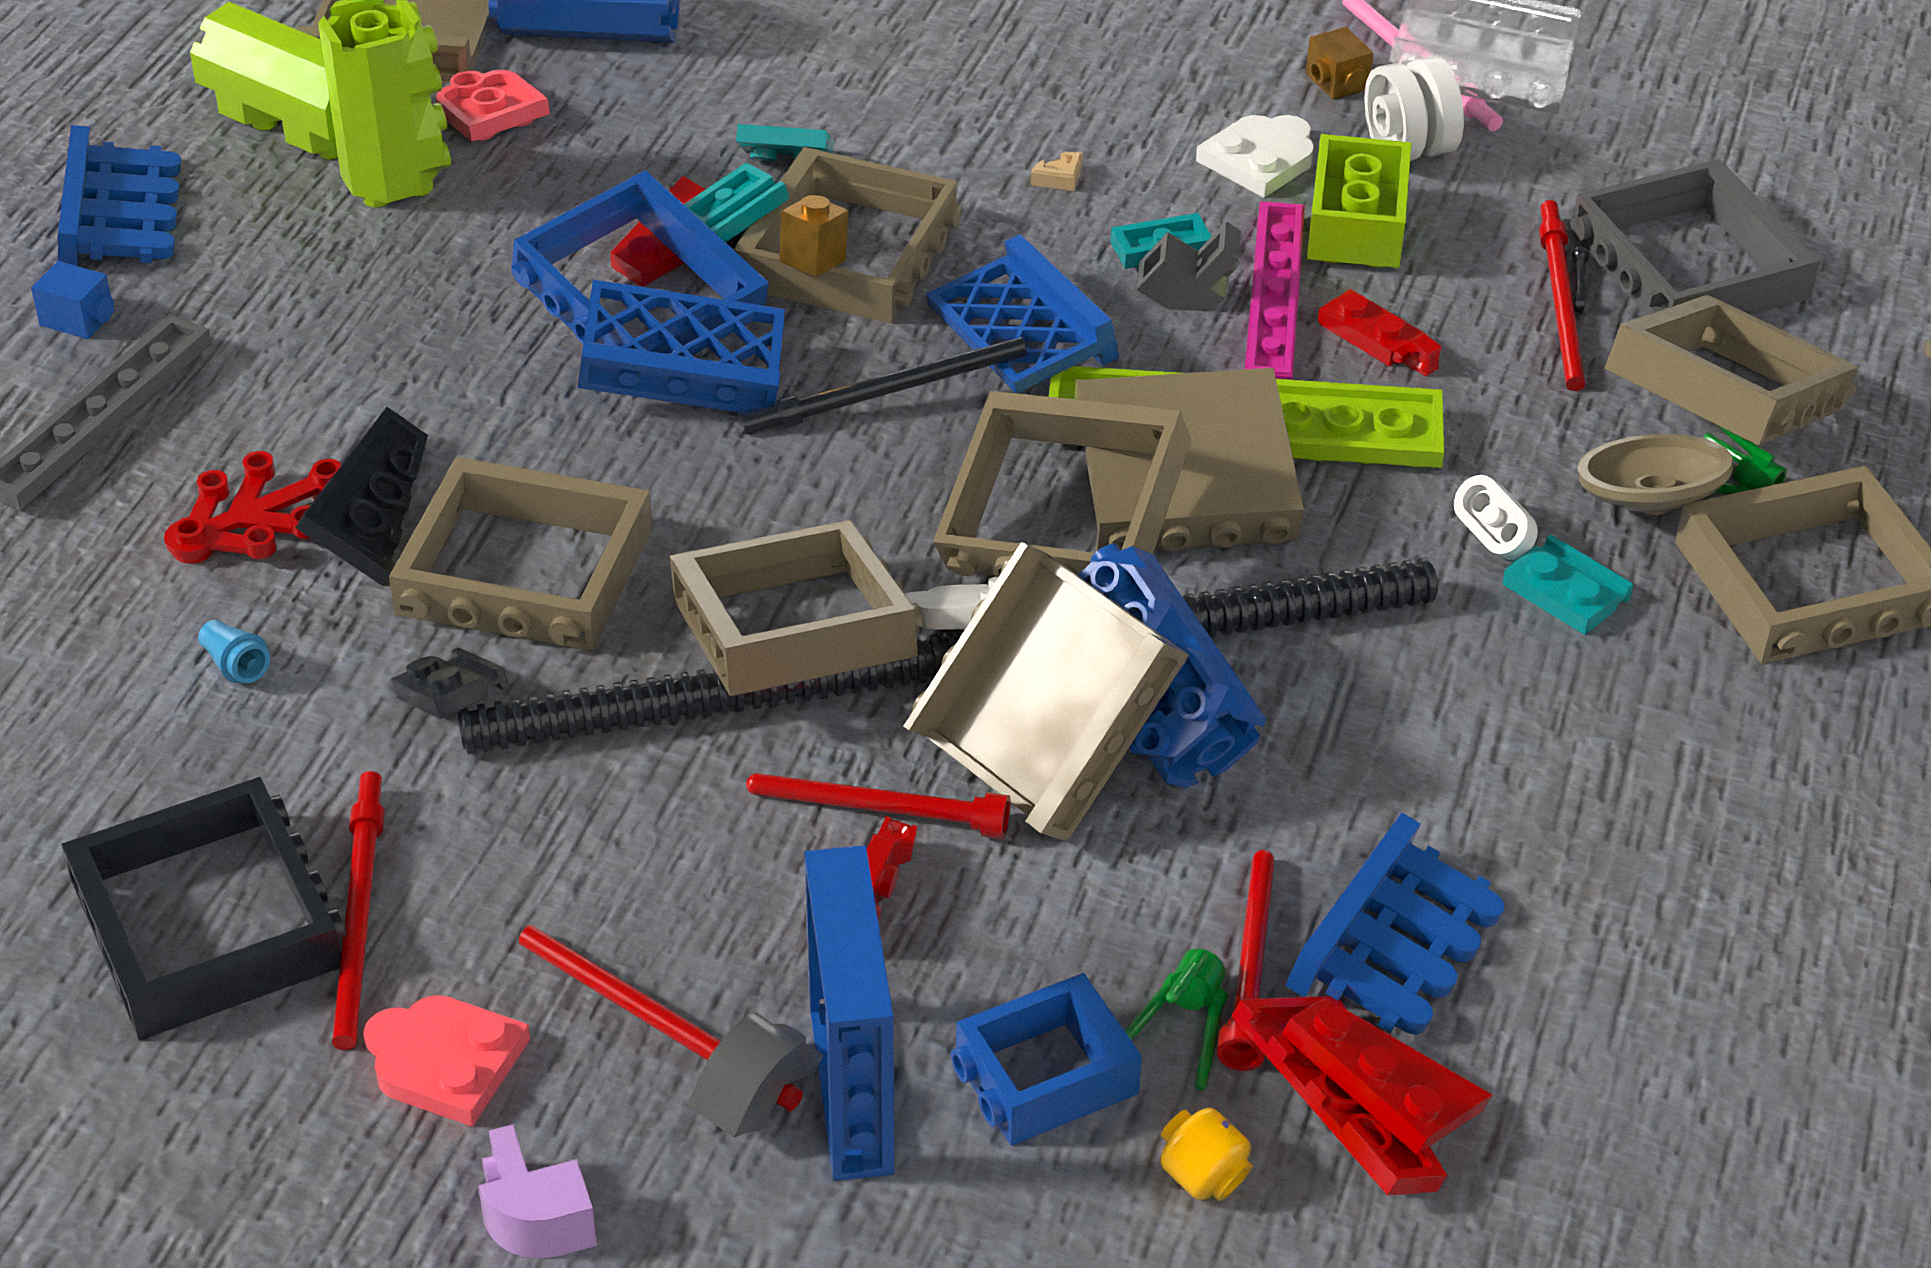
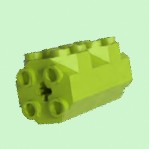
M384 0L336 1L330 8L331 17L327 21L325 16H323L318 22L341 177L351 194L362 197L364 204L370 207H382L393 201L412 196L426 195L433 189V179L439 171L451 166L450 153L446 143L442 141L441 133L442 130L447 129L446 117L440 103H431V94L442 90L441 77L436 65L433 64L432 53L438 51L434 31L430 25L422 26L421 16L415 2L409 3L408 0H396V5L384 3Z
M227 2L204 17L200 30L205 31L206 34L202 43L194 41L190 56L195 83L215 91L219 113L245 125L252 124L253 128L257 130L273 129L278 125V121H282L285 142L312 154L319 153V156L324 159L338 158L321 39L231 2Z

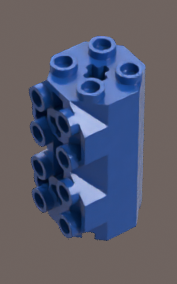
M489 0L490 18H497V25L505 35L674 43L676 36L671 29L677 30L679 24L680 0Z
M1109 544L1096 551L1090 559V564L1078 576L1189 654L1129 749L1133 754L1149 757L1165 783L1183 788L1199 783L1194 774L1204 769H1207L1212 777L1225 772L1257 745L1260 734L1255 729V725L1264 727L1266 717L1152 553L1133 546L1120 550L1117 544Z

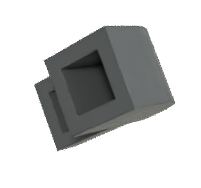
M1226 221L1198 251L1167 232L1140 260L1137 290L1169 309L1203 311L1216 306L1225 299L1227 277L1236 270L1242 258V253L1240 252L1241 230Z
M752 1013L737 1023L715 1048L701 1072L687 1106L734 1138L766 1126L784 1085L813 1076L823 1054L806 1044V1037L797 1029L784 1024H773L758 1013Z

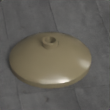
M1649 434L1618 439L1590 450L1578 463L1579 482L1593 496L1620 508L1643 512L1647 515L1667 514L1672 510L1683 508V505L1697 502L1717 491L1730 478L1733 472L1732 455L1724 446L1705 438L1680 434Z

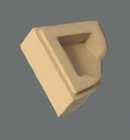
M1064 152L1060 154V159L1044 163V160L1038 162L1031 171L1030 185L1075 191L1083 166V153Z

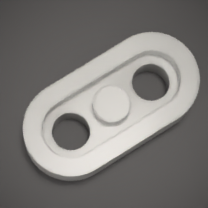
M1476 475L1467 479L1459 487L1454 498L1455 512L1460 520L1490 551L1503 559L1515 560L1532 549L1537 538V524L1534 518L1501 484L1488 476ZM1490 500V504L1483 509L1484 504ZM1517 531L1516 536L1511 540L1512 535Z

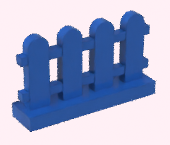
M71 125L58 226V261L78 266L79 254H90V259L103 260V255L140 258V263H152V259L170 258L174 254L175 239L165 231L173 230L176 227L177 211L174 207L167 204L175 203L179 198V184L172 177L178 176L181 172V157L172 151H162V146L150 145L149 150L114 147V142H102V146L90 145V127Z
M1401 812L1304 945L1285 986L1306 997L1316 982L1320 980L1329 986L1326 991L1327 995L1337 1001L1344 995L1381 1017L1378 1026L1391 1033L1397 1027L1408 1034H1421L1427 1029L1433 1017V1009L1425 999L1417 995L1418 992L1421 990L1436 998H1443L1451 993L1457 981V972L1451 964L1441 958L1445 954L1459 962L1471 961L1481 945V937L1474 928L1465 924L1466 921L1470 920L1482 927H1492L1497 924L1504 911V902L1499 895L1488 889L1491 882L1479 875L1474 881L1440 861L1438 857L1441 852L1428 845L1425 851L1413 845L1412 842L1421 823ZM1394 875L1403 882L1398 884L1391 880V877ZM1418 889L1453 910V914L1450 915L1414 892ZM1371 910L1378 914V917L1374 919L1366 914V912ZM1395 924L1430 945L1429 949L1426 950L1390 928L1391 925ZM1343 944L1354 950L1351 955L1341 949ZM1367 959H1370L1405 980V984L1403 986L1365 964Z

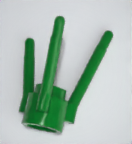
M1720 427L1724 433L1748 452V454L1744 455L1710 433L1704 435L1703 438L1724 446L1731 453L1732 460L1738 463L1733 479L1739 482V485L1735 486L1724 483L1715 492L1729 495L1784 482L1787 469L1774 462V455L1761 449L1756 444Z
M1201 948L1191 949L1185 953L1175 972L1167 976L1162 987L1124 1030L1130 1040H1132L1166 1001L1172 1004L1176 1002L1180 1007L1187 1010H1199L1206 1006L1208 1012L1195 1087L1199 1091H1203L1207 1087L1221 1010L1228 999V993L1220 987L1226 976L1224 963L1217 955Z

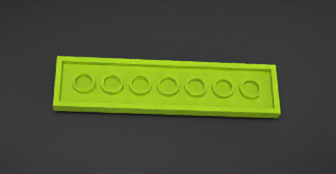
M1072 366L1051 377L1049 397L1074 399L1076 380L1182 373ZM1276 379L1293 458L1314 461L1328 460L1359 462L1362 464L1374 463L1442 468L1444 458L1442 389Z

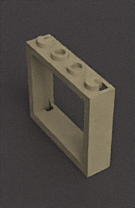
M803 147L781 179L786 185L790 199L750 225L733 250L769 282L767 295L892 324L902 307L910 305L914 287L918 281H923L927 277L930 261L935 253L940 254L942 252L947 233L951 227L956 228L960 222L962 207L958 206L957 181ZM818 195L923 219L887 279L837 267L818 277H814L779 262L781 211L801 201L806 196Z
M1705 295L1622 323L1604 369L1759 446L1844 410L1848 398L1856 393L1857 385L1853 381L1859 366L1721 300ZM1705 347L1783 386L1768 391L1691 353V351Z
M990 391L933 540L947 570L963 576L982 574L999 577L1003 563L1020 545V543L974 538L1011 438L1154 453L1152 464L1122 547L1123 550L1133 546L1153 554L1192 441L1181 411ZM1030 545L1049 554L1077 575L1090 564V559L1094 552Z
M455 457L389 575L394 613L398 616L594 652L653 529L650 490ZM463 509L611 536L580 600L429 572ZM581 631H584L585 637L579 636Z
M1866 465L1683 505L1675 543L1761 664L1931 626V547ZM1857 518L1906 581V584L1777 612L1733 552L1730 545ZM1776 643L1778 647L1772 648L1773 644Z
M850 520L670 555L674 601L730 696L918 657L917 633H919V627L923 626L920 609L916 603L911 604L905 596L902 583L899 580H893L885 560L877 558L867 536L862 537ZM847 572L872 607V610L742 636L719 598Z

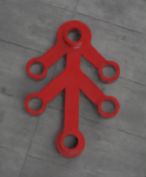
M266 451L251 452L243 458L245 478L229 510L213 517L218 502L225 500L230 494L228 478L220 470L205 471L197 478L199 497L189 517L182 518L167 528L164 534L165 546L177 561L193 564L206 560L214 550L243 553L255 559L270 557L277 550L274 532L289 533L301 539H310L309 536L295 528L310 505L299 506L290 514L277 513V511L310 497L315 500L340 468L341 463L335 459L319 460L312 466L307 478L260 497L266 482L275 476L274 461L272 455ZM237 528L247 529L243 535L229 533Z

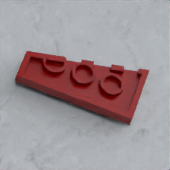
M1331 996L1240 999L1231 1017L1387 1196L1438 1192L1448 1175L1431 1147L1416 1155L1282 1035L1292 1016L1325 997L1345 1008L1341 999L1337 1001Z

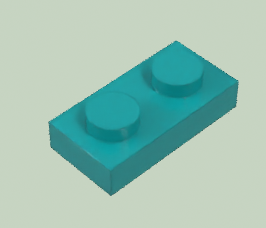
M1199 213L1111 227L1110 243L1124 269L1139 268L1140 260L1167 232L1197 251L1212 235Z

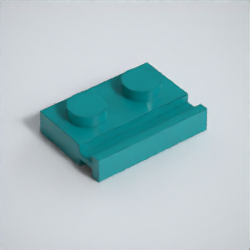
M737 124L736 143H739L744 152H750V159L777 161L778 154L792 155L795 161L803 147L829 153L834 151V140L827 130Z
M744 163L684 205L724 242H727L790 199L784 182L775 183L771 175L748 163Z
M1551 534L1546 538L1544 545L1541 547L1536 545L1504 570L1502 585L1583 635H1586L1614 613L1620 602H1628L1631 599L1634 585Z

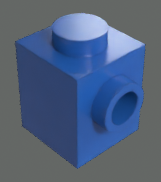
M57 261L31 287L39 325L89 339L115 312L107 274Z

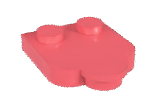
M494 70L484 74L478 71L457 73L450 79V86L443 88L436 95L437 103L441 104L446 121L471 142L491 139L498 132L512 127L527 126L534 119L550 114L548 98L519 75L509 70Z
M434 995L418 1000L409 1009L395 1007L376 1013L365 1025L364 1040L367 1049L376 1057L375 1071L378 1086L386 1096L473 1127L530 1041V1032L527 1023L451 997Z

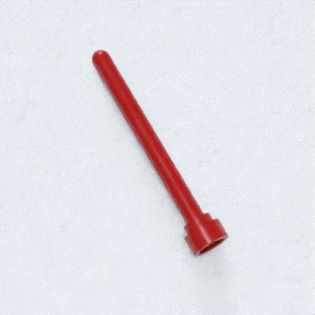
M760 773L750 775L746 781V788L753 795L968 823L971 830L980 831L981 837L1004 840L1010 820L1011 798L1010 795L987 792L985 797L975 796L972 802Z
M1259 850L1252 858L1234 1010L1240 999H1259L1275 864L1274 856L1268 850ZM1233 1018L1220 1029L1217 1057L1223 1065L1233 1070L1249 1071L1258 1068L1263 1063L1264 1053Z

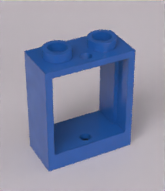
M1085 973L1078 974L957 1021L956 1048L951 1050V1060L958 1078L964 1084L971 1083L978 1094L980 1109L985 1120L991 1127L998 1125L1011 1146L1139 1094L1142 1055ZM1065 1025L1091 1063L1018 1091L994 1053Z

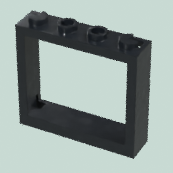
M260 776L61 844L71 883L139 1041L340 968L341 952L338 939L347 936L342 918L336 908L326 909L324 903L328 901L322 878L317 869L307 871L305 864H308L309 860L303 840L298 831L288 833L286 827L290 826V821L284 802L279 794L270 797ZM260 826L308 925L147 982L103 880Z

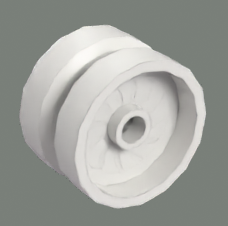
M1431 56L1415 59L1408 63L1407 66L1395 63L1377 67L1370 72L1366 81L1364 99L1366 120L1372 139L1412 142L1410 161L1419 158L1421 154L1433 157L1457 150L1463 135V102L1458 82L1452 69L1444 59Z

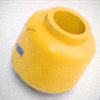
M1205 1108L1193 1115L1184 1109L1161 1132L1160 1136L1166 1141L1160 1156L1162 1168L1197 1200H1206L1213 1196L1218 1201L1224 1200L1237 1189L1252 1170L1253 1165L1248 1161L1251 1143L1214 1108Z

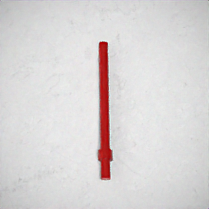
M1547 200L1540 206L1542 224L1539 227L1540 243L1547 252L1566 387L1570 391H1580L1585 387V377L1565 247L1568 243L1567 228L1560 219L1558 203L1554 200Z
M366 771L361 774L358 800L351 807L349 830L354 835L344 923L347 936L343 937L332 1036V1045L339 1050H351L356 1046L376 838L382 834L385 810L380 805L382 776L374 771Z
M527 926L520 934L519 944L705 1060L708 1061L715 1048L721 1042V1040L535 926ZM791 1083L786 1084L776 1104L788 1111H793L801 1102L803 1091Z

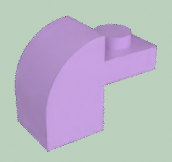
M513 1124L489 1130L492 1156L482 1158L486 1183L478 1185L484 1225L491 1238L505 1250L527 1258H552L597 1246L593 1208L577 1159L528 1172Z

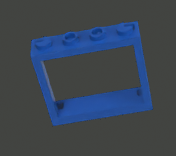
M646 170L514 239L511 273L515 280L522 287L528 288L543 302L546 310L552 316L562 320L574 332L581 344L584 343L590 300L552 264L635 219L639 220L724 300L763 306L766 304L769 282ZM703 314L696 318L709 331L724 324L717 315ZM686 325L670 333L682 346L698 338ZM611 332L594 340V343L618 347L623 345ZM659 339L643 347L646 351L664 354L671 353Z
M866 845L804 851L809 1007L815 1050L823 1054L817 1069L832 1180L839 1181L894 1175L893 1014ZM819 999H824V1003L819 1004Z

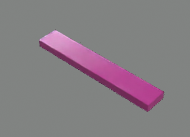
M1262 201L1259 203L1245 369L1274 368L1276 379L1292 380L1305 205Z

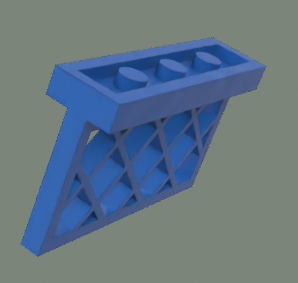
M1021 234L1004 241L1007 252L1006 256L926 293L928 305L972 350L991 346L994 340L1009 341L1020 337L1023 338L1024 343L1026 341L1045 342L1043 349L1026 348L1027 356L989 366L1015 393L1026 390L1091 357H1094L1102 366L1120 358L1112 320ZM1005 274L1010 277L1007 284H989L990 281ZM957 297H969L966 304L947 303ZM981 298H1000L997 305L979 304ZM1013 298L1032 299L1030 305H1010ZM972 318L991 319L988 326L969 325ZM1003 319L1022 320L1020 326H1001ZM1035 320L1054 321L1052 327H1032ZM1058 342L1078 343V345L1067 350L1055 349ZM1016 363H1036L1035 366L1018 374L1013 370Z
M593 279L577 388L741 413H749L774 406L779 387V365L785 309ZM600 298L619 300L627 309L611 316L599 304ZM656 306L669 308L676 316L661 324L649 310ZM703 314L717 315L724 324L709 331L696 318ZM637 317L649 331L633 338L621 325ZM756 321L773 324L771 332L757 339L745 325ZM686 325L698 338L682 346L670 333ZM611 332L623 345L618 347L594 343V340ZM732 332L746 344V346L733 353L719 341V339ZM659 339L671 353L664 354L646 351L643 347ZM708 347L720 360L697 359L692 354ZM756 354L768 366V369L744 366L741 361Z

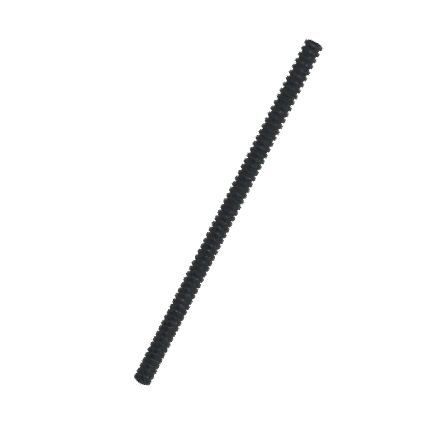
M1424 557L1418 558L1416 563L1412 560L1402 561L1400 567L1396 562L1387 563L1385 569L1379 564L1371 566L1369 571L1365 567L1356 568L1354 574L1347 569L1341 570L1338 576L1334 572L1325 573L1322 579L1318 574L1309 575L1307 581L1303 577H1295L1292 583L1287 579L1278 580L1276 586L1269 581L1263 582L1260 588L1256 584H1250L1246 586L1245 591L1237 586L1231 587L1229 593L1224 589L1215 590L1213 596L1208 591L1200 592L1198 598H1195L1193 594H1185L1183 599L1210 638L1215 637L1217 631L1222 636L1230 635L1233 629L1238 633L1247 632L1248 626L1256 631L1262 630L1264 624L1269 628L1278 627L1280 621L1285 626L1293 625L1296 619L1300 623H1307L1312 616L1316 621L1325 620L1327 614L1331 618H1339L1343 612L1347 616L1356 615L1358 609L1363 614L1372 612L1374 607L1378 611L1388 609L1389 604L1394 609L1402 608L1405 602L1409 606H1415L1419 604L1420 599L1425 604L1433 603L1438 592V580L1433 564L1428 558ZM960 629L959 634L955 636L952 631L943 632L942 638H938L935 633L928 634L926 640L922 641L917 636L918 657L734 696L728 694L713 668V673L706 674L705 670L701 669L696 671V676L690 677L688 672H681L677 679H672L671 674L663 675V681L658 682L655 681L654 677L646 678L645 684H639L637 679L630 680L629 686L622 687L621 683L617 682L613 683L612 689L606 690L604 685H597L596 691L588 692L587 688L584 687L579 688V694L571 695L570 690L562 691L561 697L555 698L553 693H546L545 699L537 700L536 695L528 696V702L520 703L519 698H513L510 705H503L500 700L494 702V707L486 708L485 704L481 703L477 704V710L469 711L468 707L458 712L463 750L466 749L467 754H474L475 748L483 747L484 751L487 752L492 751V745L500 744L501 749L509 748L510 742L516 741L518 746H525L526 740L534 739L535 743L538 744L543 743V737L551 736L552 741L560 740L561 734L567 733L569 738H576L577 732L585 731L586 736L594 735V729L602 728L603 733L611 732L612 726H619L620 730H627L628 724L635 723L636 727L640 728L645 726V721L652 720L653 725H659L663 718H669L670 722H677L678 716L685 715L686 719L690 720L695 719V713L701 712L703 717H710L713 710H719V713L722 715L728 714L729 708L733 707L736 708L737 712L745 711V705H752L753 709H760L764 702H768L770 707L778 706L779 700L784 699L786 704L795 703L796 697H801L805 702L811 701L812 695L818 694L820 699L828 698V692H834L836 696H843L847 689L856 694L861 692V687L866 686L869 691H875L879 684H883L887 689L893 688L894 682L898 681L901 686L910 685L911 679H916L917 683H925L927 677L932 676L934 679L942 666L944 655L957 643L965 629Z

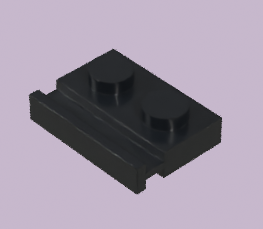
M459 647L452 650L454 658L448 661L435 656L419 658L406 666V672L391 678L398 699L439 719L487 698L486 689L492 686L502 690L510 686L502 666Z

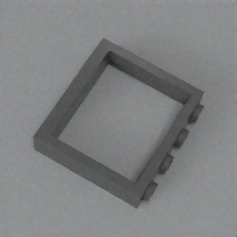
M1720 159L1577 194L1574 216L1570 224L1574 237L1589 250L1598 264L1604 267L1620 285L1623 292L1632 298L1645 315L1705 295H1710L1750 315L1811 299L1820 263L1818 258ZM1704 207L1763 270L1677 292L1619 228Z

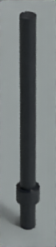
M1020 337L799 399H797L796 395L776 400L777 405L740 415L742 427L745 434L783 424L784 428L803 423V418L1027 356L1026 346L1023 338Z

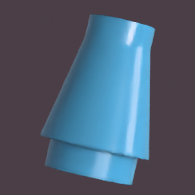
M221 620L208 621L201 628L198 635L199 643L208 651L227 680L234 683H252L264 675L270 663V654L263 638L226 625Z

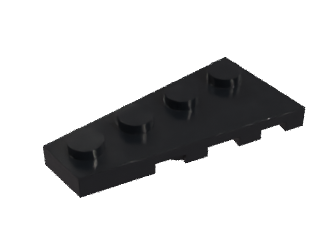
M386 407L303 514L295 528L383 586L393 569V555L401 539L403 531L401 525L404 515L409 509L412 495H410L412 484L418 475L428 434Z

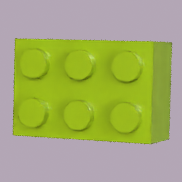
M1328 134L1320 135L1307 259L1320 260L1326 263L1362 264L1374 268H1400L1412 142Z

